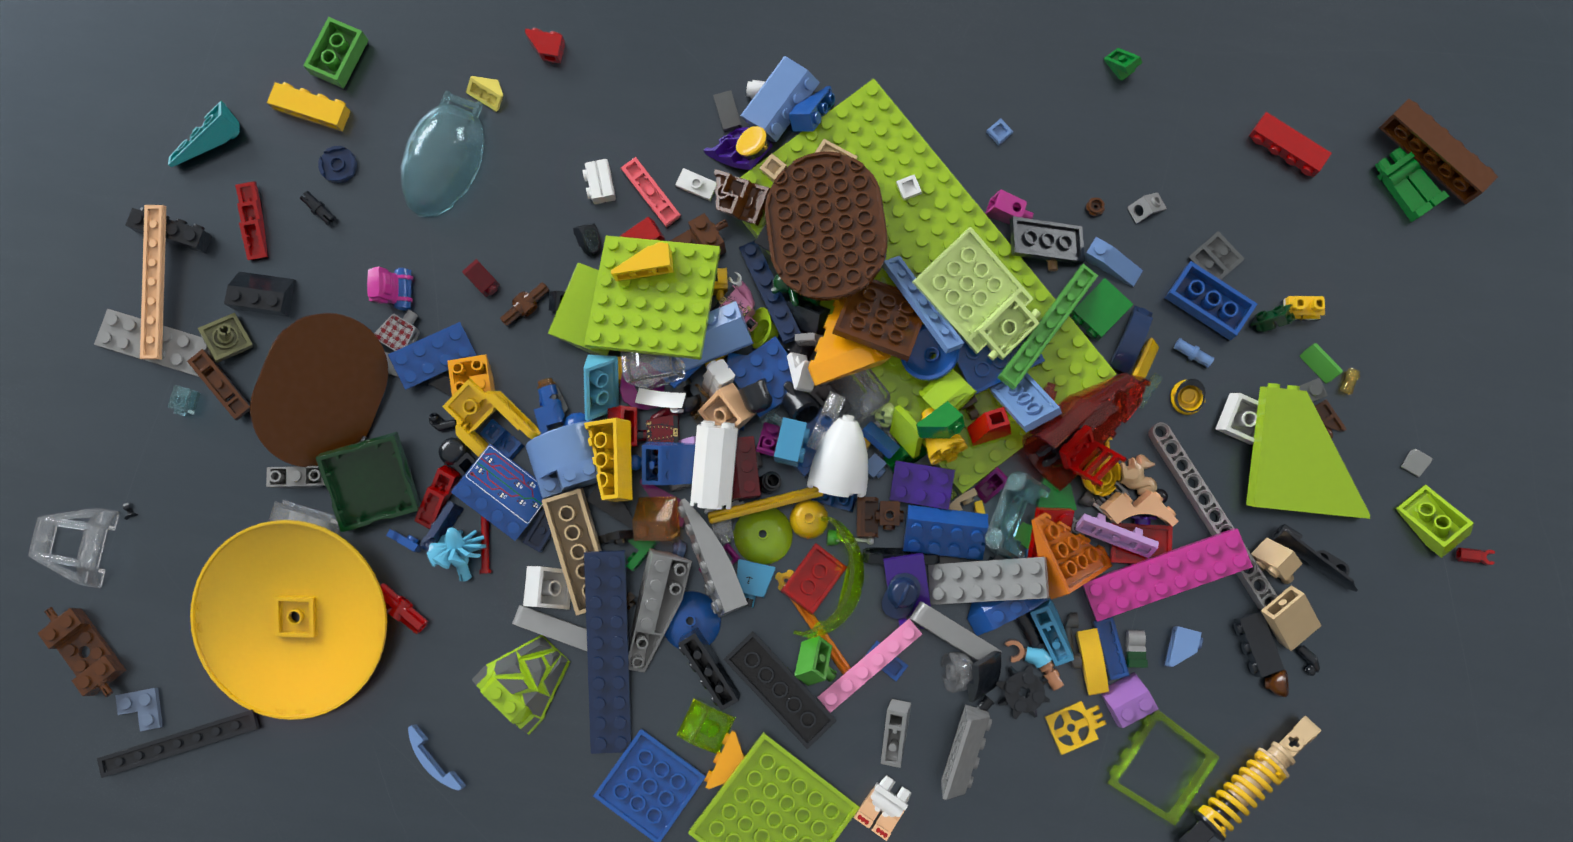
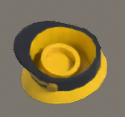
M758 126L745 130L737 141L736 151L747 160L760 157L770 146V140L766 139L765 130Z
M1197 379L1178 382L1171 391L1173 407L1177 412L1184 415H1192L1198 412L1206 402L1205 387Z

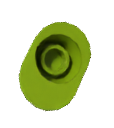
M765 307L757 309L752 319L758 325L750 332L753 341L752 346L755 349L775 336L778 338L779 335L774 323L771 321L768 310Z

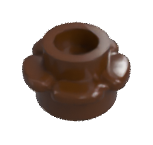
M1091 198L1086 204V209L1092 216L1101 215L1105 210V203L1100 198Z

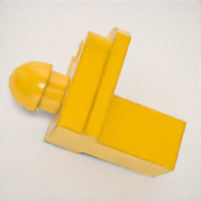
M717 268L718 281H715L713 295H716L718 301L728 291L727 268Z

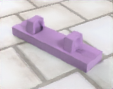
M1084 513L1075 527V530L1147 558H1150L1158 549L1159 542L1143 536L1142 529L1135 527L1132 532L1106 522V515L1098 513L1096 518Z

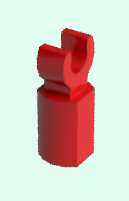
M1459 547L1456 550V560L1493 565L1495 562L1489 561L1487 555L1495 554V551H1481L1479 549Z

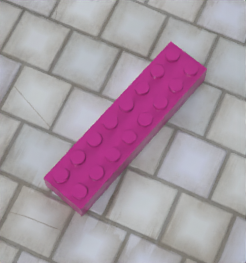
M1233 528L1100 575L1082 586L1093 616L1098 622L1241 572L1253 566L1239 530Z

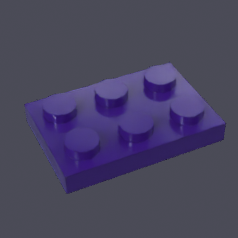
M896 461L890 500L949 510L955 470Z

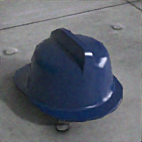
M900 573L893 577L882 599V609L886 615L894 619H900L910 614L921 590L917 578L909 573Z

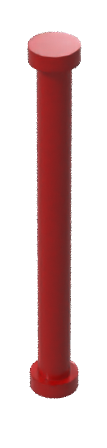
M481 516V536H484L481 544H486V548L481 549V570H479V574H491V569H489V521Z

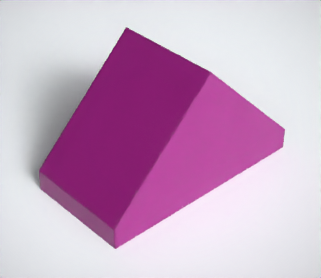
M997 466L974 488L979 498L986 504L1011 481Z

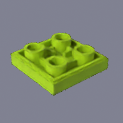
M901 405L894 407L889 433L914 459L920 454L923 438H920L918 435L917 422L912 418L911 413Z

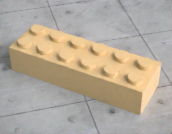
M580 488L542 500L576 616L586 613L584 552L602 551L584 490Z

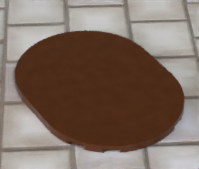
M816 152L794 160L773 181L774 183L767 194L765 203L769 249L773 266L778 276L791 290L806 298L831 301L849 297L861 291L872 282L881 270L887 255L888 235L878 182L863 163L838 152Z
M318 313L296 320L277 336L268 352L250 402V414L254 431L258 439L271 454L291 465L299 467L318 466L316 457L320 453L358 443L362 436H367L388 380L387 357L376 335L364 324L351 317L337 313Z

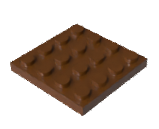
M873 279L864 289L847 297L832 334L908 361L923 322L897 287Z

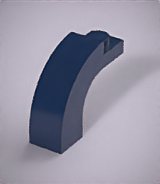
M1134 306L1124 335L1113 354L1110 363L1112 368L1126 374L1129 373L1153 320L1152 312L1145 308Z

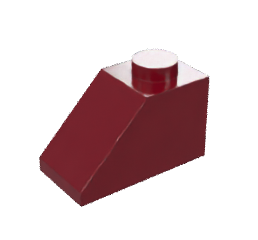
M477 259L462 271L485 297L493 295L500 285Z

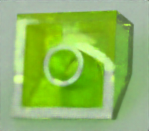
M694 698L677 736L694 746L717 754L723 746L721 743L726 733H729L735 717Z

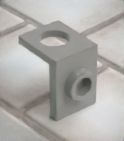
M1158 192L1144 195L1127 207L1135 223L1141 222L1153 213L1167 209ZM1137 205L1143 207L1144 212L1142 216H1138L1135 212Z

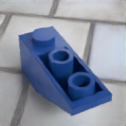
M831 86L823 88L795 105L789 113L793 131H814L821 122V117L827 114L835 103V95L832 93Z

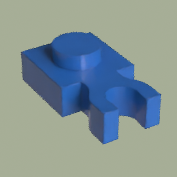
M389 529L386 534L387 537L397 541L413 552L419 553L422 549L420 544H418L419 539L412 535L406 537L392 529Z

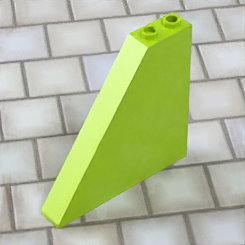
M1268 383L1267 387L1260 386L1246 505L1370 519V513L1308 392L1299 390L1300 386L1287 385V389L1280 388V384Z

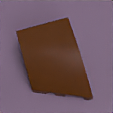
M715 169L714 175L716 176L717 185L715 187V194L717 196L716 210L758 226L765 210L766 198L770 188Z

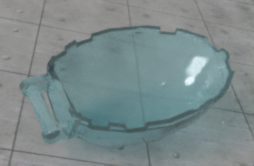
M446 90L440 104L430 109L417 122L408 137L400 166L401 190L407 207L419 217L438 216L451 209L458 198L468 191L478 173L485 146L483 126L478 119L483 105L482 102H474L451 94L450 91ZM449 101H451L456 104L473 109V111L471 113L465 109L448 103Z

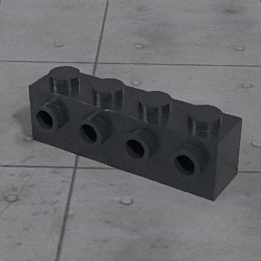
M141 207L140 210L132 208L125 226L135 232L144 234V208ZM166 215L167 242L206 254L212 236L204 231V227L197 224L189 226L186 221L178 218L173 221Z
M697 627L682 636L678 642V647L684 656L686 655L690 661L689 664L692 670L699 675L702 686L711 694L713 703L723 711L738 702L740 692L699 628Z

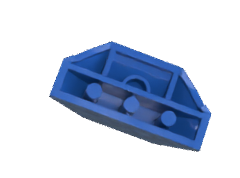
M1048 599L972 602L967 619L978 636L1030 612Z

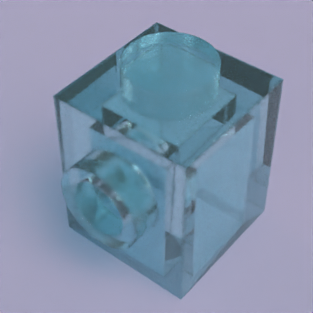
M174 385L167 407L173 409V413L185 416L186 413L194 415L200 392Z

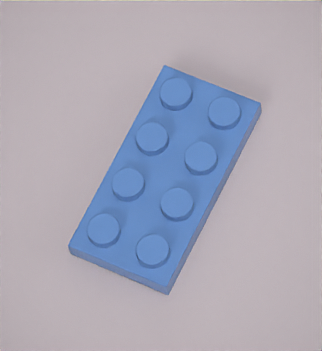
M1026 373L1014 390L1003 382L989 388L991 394L1025 432L1033 430L1062 414L1060 407L1028 373Z

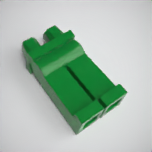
M1401 147L1389 154L1395 164L1392 165L1386 157L1375 164L1380 172L1377 178L1383 181L1411 222L1449 197L1445 190L1441 192L1421 169L1418 161L1413 158L1414 154L1412 152L1406 154Z

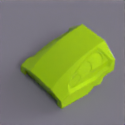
M952 369L945 376L932 380L918 392L934 410L947 401L959 410L977 391Z

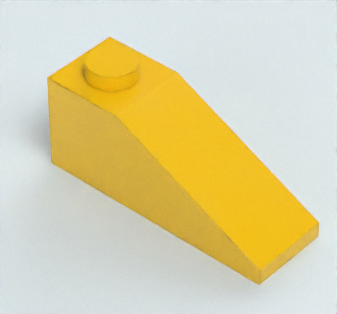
M658 242L647 246L612 269L611 274L615 281L674 273L672 251L668 243Z

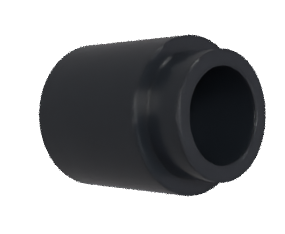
M769 471L760 476V491L769 494L777 490L781 485L779 474Z

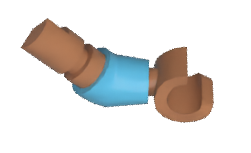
M1008 639L1004 642V645L1007 647L1011 645L1019 647L1018 654L1011 656V662H1017L1024 658L1025 662L1035 665L1042 673H1045L1044 677L1048 679L1047 682L1053 691L1064 686L1059 677L1060 673L1056 668H1053L1052 658L1045 649L1029 646L1024 648L1022 643L1016 639Z

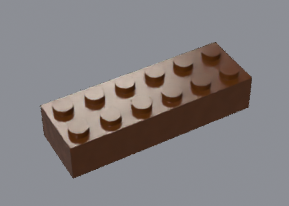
M1411 99L1404 102L1379 127L1408 154L1412 152L1414 154L1413 158L1465 204L1481 195L1498 178L1492 168L1483 164L1477 155L1467 150L1461 141L1456 140L1450 135L1446 128L1441 127L1431 115L1426 114Z

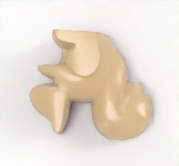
M1137 455L1136 459L1134 457L1128 459V466L1121 462V478L1118 482L1124 484L1129 489L1137 490L1138 495H1142L1146 490L1151 492L1157 491L1156 481L1151 477H1144V469L1155 466V463L1150 462L1144 455Z

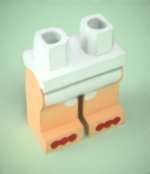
M887 775L880 783L877 782L854 815V819L867 828L871 827V831L886 841L908 807L907 802L911 795V792L903 786L897 795L890 790L895 781Z

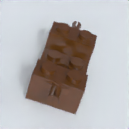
M703 213L688 222L689 230L670 240V242L720 246V255L726 253L723 239L719 235V231L728 227V223L723 219L721 222L714 224Z
M53 607L45 610L44 613H46L51 621L38 632V635L48 649H57L76 675L71 681L81 695L95 696L100 691L103 692L105 697L113 694L108 685L123 674L126 669L81 608H69L58 616ZM87 646L90 649V654L85 658L82 655V650Z

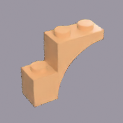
M1146 490L1134 502L1126 493L1115 492L1099 507L1109 520L1115 524H1119L1124 519L1138 514L1155 515L1166 525L1172 527L1179 522L1174 517L1176 515L1174 510L1162 503L1163 498L1156 491Z

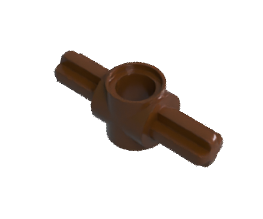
M542 282L530 293L523 291L515 296L512 300L513 307L501 316V321L506 326H509L520 315L523 317L531 315L538 307L536 302L549 292L546 284Z

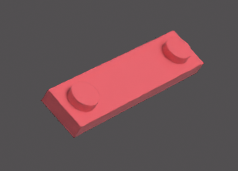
M636 157L621 167L622 172L666 228L681 217V214Z

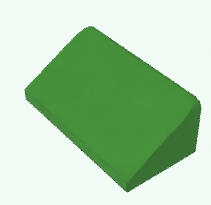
M1317 343L1312 344L1300 354V358L1326 384L1343 372Z

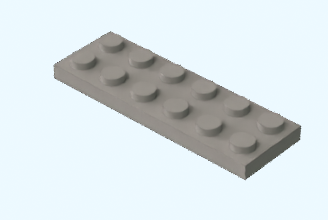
M107 309L94 345L140 359L141 319ZM163 326L162 360L145 361L199 377L187 361L201 349H204L211 358L212 355L202 337Z
M1046 557L928 565L931 605L1049 598Z

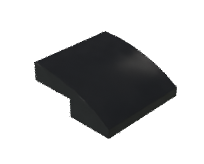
M993 651L972 664L973 679L967 683L969 702L973 703L996 687V682H998L1001 673V652Z

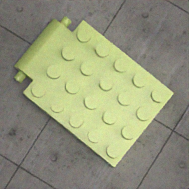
M971 227L963 232L912 281L975 354L979 353L987 345L991 350L988 357L992 361L997 357L1003 360L1040 324L1037 318L1041 313L1037 309L1030 312L1026 308L1033 300V297Z

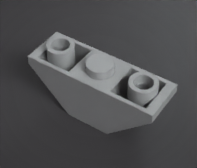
M318 466L267 467L266 487L309 489L325 486Z

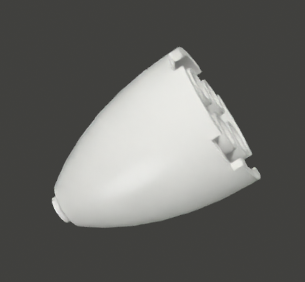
M843 415L842 418H838L824 435L810 468L807 481L809 488L815 486L818 487L820 493L849 498L853 494H858V497L866 496L868 454L862 429L858 421L854 420V416Z

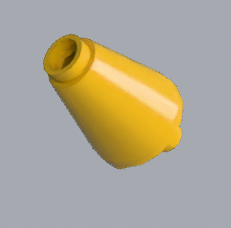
M931 407L921 413V420L932 413L934 409ZM955 434L950 439L925 438L927 454L931 465H936L945 460L948 463L958 458L957 454L968 448L960 434Z

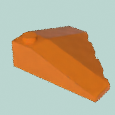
M1043 513L1032 519L1031 522L1038 557L1047 558L1050 599L1070 594L1113 566L1104 547L1101 545L1094 547L1089 544L1091 539L1081 533L1074 535L1069 532L1071 527L1061 521L1056 524L1049 520L1051 515Z

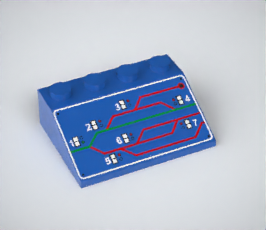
M491 443L451 492L514 541L525 530L543 505L536 478Z

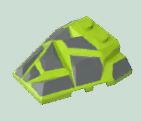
M539 635L486 664L472 680L481 690L480 692L511 723L516 724L522 731L530 735L544 720L545 713L553 701L554 694L561 684L571 661L544 635Z

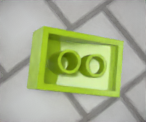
M1426 484L1396 508L1397 512L1424 544L1441 558L1471 534L1474 525L1470 519Z

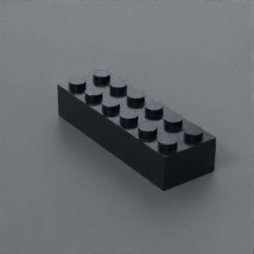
M754 631L724 658V661L806 749L815 743L837 721Z

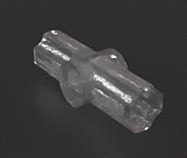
M830 391L808 440L807 447L818 450L826 432L830 428H824L821 425V419L824 416L829 417L832 425L840 414L846 400L845 397Z

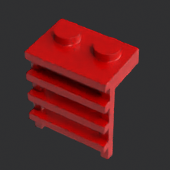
M1087 425L1078 430L1059 451L1063 467L1066 470L1070 469L1073 471V474H1079L1082 476V479H1087L1094 486L1098 485L1100 487L1103 485V482L1100 480L1119 460L1122 462L1127 460L1121 454L1095 441L1092 428ZM1100 450H1102L1103 452L1083 471L1082 469L1086 466V464ZM1111 455V459L1094 476H1091V474Z

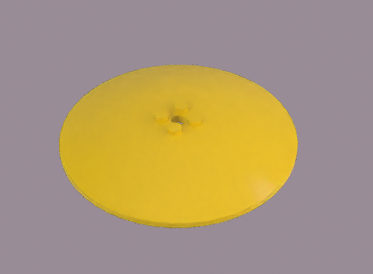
M275 520L260 523L236 533L219 546L210 556L201 570L192 595L190 611L191 632L198 657L204 669L219 689L229 698L248 710L253 709L255 713L263 716L287 720L305 719L319 716L338 708L356 695L368 682L380 661L387 634L386 605L380 584L372 568L359 551L338 534L313 523L297 520ZM293 611L297 612L300 616L298 622L294 621L291 617Z

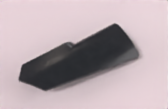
M1286 524L1277 528L1271 540L1293 550L1298 557L1308 562L1312 568L1341 586L1355 592L1358 591L1354 580L1348 576L1350 572L1348 564L1325 550H1313L1301 540L1302 534Z

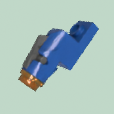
M553 378L538 381L537 390L540 406L542 407L534 409V413L541 434L551 431V428L563 425L565 413L568 410V406Z

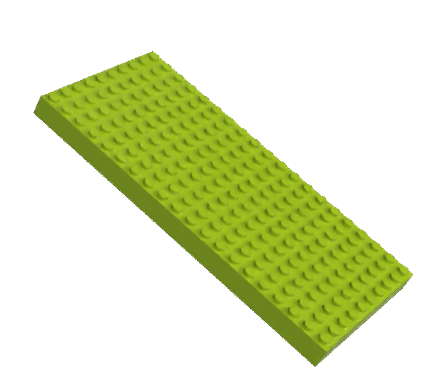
M874 78L822 116L821 122L814 131H802L772 153L788 167L794 160L815 153L823 139H826L858 156L857 160L863 163L874 175L881 191L888 235V250L885 260L900 256L916 278L963 232L971 227L1033 297V300L1026 308L1030 312L1037 309L1041 313L1037 318L1038 321L1041 320L1056 300L1020 256L1011 254L1010 243ZM767 158L740 177L769 188L773 185V182L759 169ZM915 174L922 193L903 201L896 181ZM765 210L758 226L743 221L755 238L758 237L766 224ZM882 267L874 279L897 287ZM834 300L820 302L819 305L829 308L830 314L833 313L835 306L832 304ZM1068 316L1041 353L1045 361L1029 369L1027 372L1060 407L1062 414L1033 430L1025 432L1006 411L1010 422L1011 435L973 446L967 427L975 420H970L965 409L959 411L963 415L965 427L959 434L965 440L968 448L957 454L958 458L949 463L945 460L936 464L940 468L955 470L953 488L959 495L972 488L997 466L999 467L1116 375V372L1070 316ZM933 354L930 359H934L936 354ZM891 356L882 365L861 371L886 403L890 402L894 407L901 405L911 413L912 418L917 423L921 421V413L931 408L918 392L931 381L919 380L910 375L904 368L900 358ZM956 364L953 369L964 379ZM1048 382L1055 384L1053 388L1048 387L1046 385L1048 384ZM990 389L975 395L978 402L974 406L979 413L978 418L985 412L1003 407L991 394ZM923 438L922 446L927 453L925 438Z

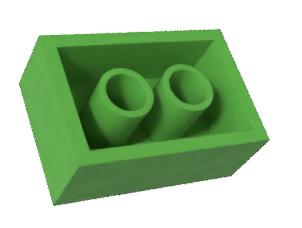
M328 17L303 66L311 75L344 89L369 40L361 30Z

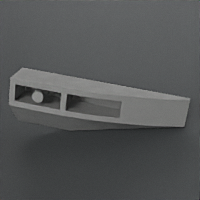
M682 499L677 507L678 513L684 519L686 533L690 537L693 551L697 557L705 581L704 590L707 595L711 596L713 601L711 607L714 614H718L720 618L746 606L748 603L723 546L700 514L690 506L686 499Z
M649 548L628 645L629 670L645 673L683 600L692 563L691 560L670 552Z

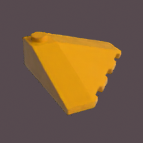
M847 297L834 300L832 304L835 306L833 313L828 315L823 327L826 329L824 336L819 338L814 350L817 352L814 361L811 360L808 370L815 386L880 366L891 358L889 354L832 334Z

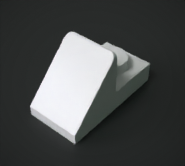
M794 352L789 353L787 360L794 389L812 392L814 382L808 370L810 361H808L807 355Z

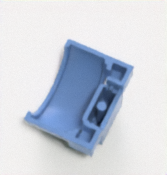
M592 421L573 423L553 429L533 438L526 444L525 447L542 500L597 483L596 475L598 471L596 465L593 464V449L589 446L588 438L590 436L584 423ZM557 472V478L549 477V475Z

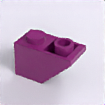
M764 422L756 452L774 457L781 426Z

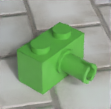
M820 636L802 641L794 676L807 686L825 680L833 681L837 676L835 675L837 672L829 667L832 645Z

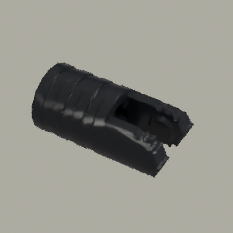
M1030 612L1016 618L1018 625L1032 648H1037L1040 643H1044Z

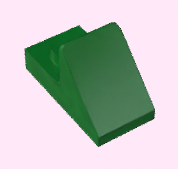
M1121 48L1115 49L1104 58L1106 64L1121 81L1135 72L1136 67L1143 63L1140 56Z
M655 537L627 540L639 550L637 553L633 552L629 556L627 567L635 572L648 556L649 548L654 549L659 540Z

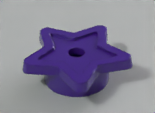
M1148 515L1131 516V518L1135 519L1134 524L1151 525V519L1157 520L1156 517Z

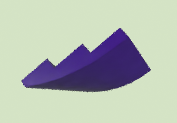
M737 127L728 135L720 138L718 145L713 148L707 147L703 151L709 157L726 165L751 170L773 145L770 141V146L764 154L756 159L747 160L736 151V144L742 133L749 127Z

